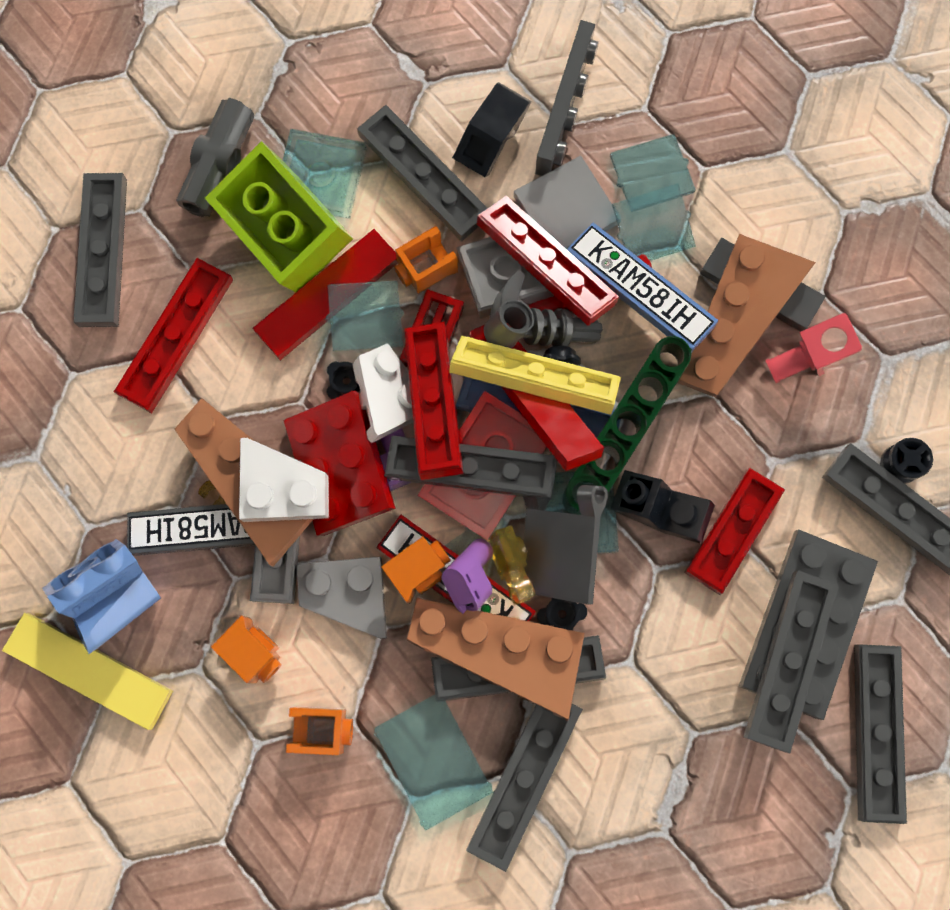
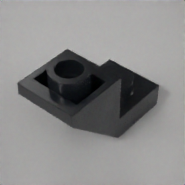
M500 82L496 83L468 123L452 158L483 177L490 175L506 141L515 136L532 101Z
M624 470L611 505L613 511L657 531L702 544L715 507L711 500L673 491L662 479Z

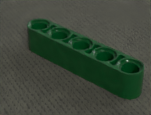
M667 336L661 339L654 347L597 437L604 447L603 452L613 457L615 461L614 469H600L596 465L595 460L579 466L562 495V503L568 513L581 515L579 505L572 496L574 488L582 485L603 486L608 492L612 488L691 360V349L682 338ZM660 354H672L676 357L678 366L669 367L665 365L660 359ZM642 385L652 387L657 394V400L648 401L643 399L638 392V387ZM628 419L633 422L636 427V434H622L617 428V420Z

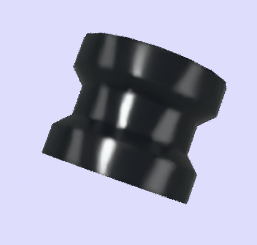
M912 437L904 438L887 448L881 455L880 465L906 484L926 475L932 468L934 459L929 446L922 440Z

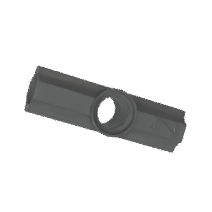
M233 98L221 100L206 135H199L193 144L190 154L191 168L176 199L178 205L191 214L199 217H210L214 208L207 202L205 197L241 162L240 148L255 117L252 109L246 107L241 101Z

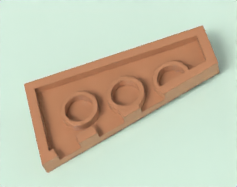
M739 234L707 311L718 319V323L691 353V360L678 383L716 398L816 262Z
M201 398L174 430L268 564L274 567L313 519L243 522L239 519L241 438L253 439Z
M416 598L407 637L409 643L453 665L466 669L478 675V677L496 684L566 721L569 720L585 633L478 610H466L462 614L454 605Z

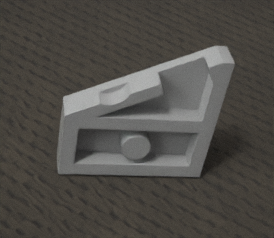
M381 557L297 564L299 606L377 638L386 639L387 629Z

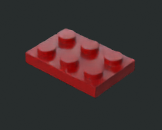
M485 390L459 429L460 444L544 454L547 446L520 412ZM424 484L417 495L487 541L516 498L515 495Z
M351 391L283 420L294 459L321 470L329 476V518L313 519L317 536H326L396 509L387 478L384 476L385 471L376 441L371 443L367 438L366 431L371 426L366 410L361 409L360 392Z

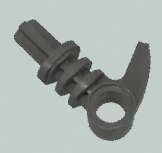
M520 270L511 276L497 294L492 305L490 319L484 326V336L487 342L508 348H513L522 338L528 345L539 343L541 346H549L550 344L552 346H568L570 341L596 343L601 339V332L603 331L602 324L597 320L590 326H587L580 318H573L571 312L565 308H557L554 312L550 309L542 311L537 308L530 309L526 303L518 300L525 274Z

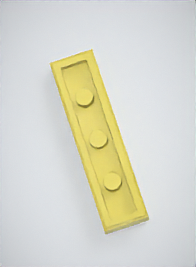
M466 336L460 337L450 362L449 373L609 415L612 414L621 377Z
M29 613L22 615L2 650L147 730L153 729L173 693V690L97 649L88 654L80 640Z

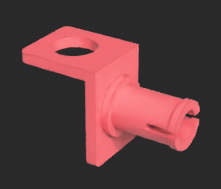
M841 313L801 331L802 341L799 342L800 346L765 361L775 383H778L780 380L808 368H811L812 371L816 370L818 376L823 375L824 367L860 352L862 345L848 315ZM838 328L845 332L847 343L843 349L832 352L823 347L821 339L827 330Z

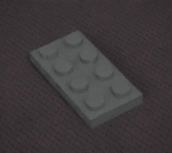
M802 530L794 531L739 687L755 694L757 693L792 573L798 570L839 584L802 712L818 720H824L878 561Z

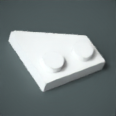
M388 343L359 355L352 366L355 380L360 387L359 399L361 409L367 410L371 426L366 431L367 438L373 443L414 422L409 372Z
M241 438L239 519L241 521L257 522L329 518V476L325 472L249 438Z

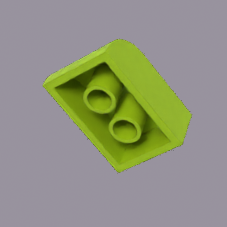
M262 141L205 197L207 202L276 281L295 293L312 280L354 239L301 179Z

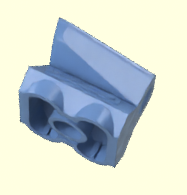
M117 539L100 547L84 561L59 574L42 588L57 612L73 619L80 640L88 654L103 645L161 599L142 571L137 560L128 548Z

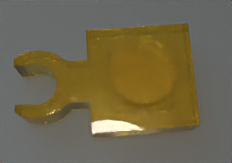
M512 525L498 529L487 542L493 548V561L501 581L506 580L510 598L515 606L530 601V597L535 596L534 587L524 570V567L527 565V550L523 540L519 536L516 537Z

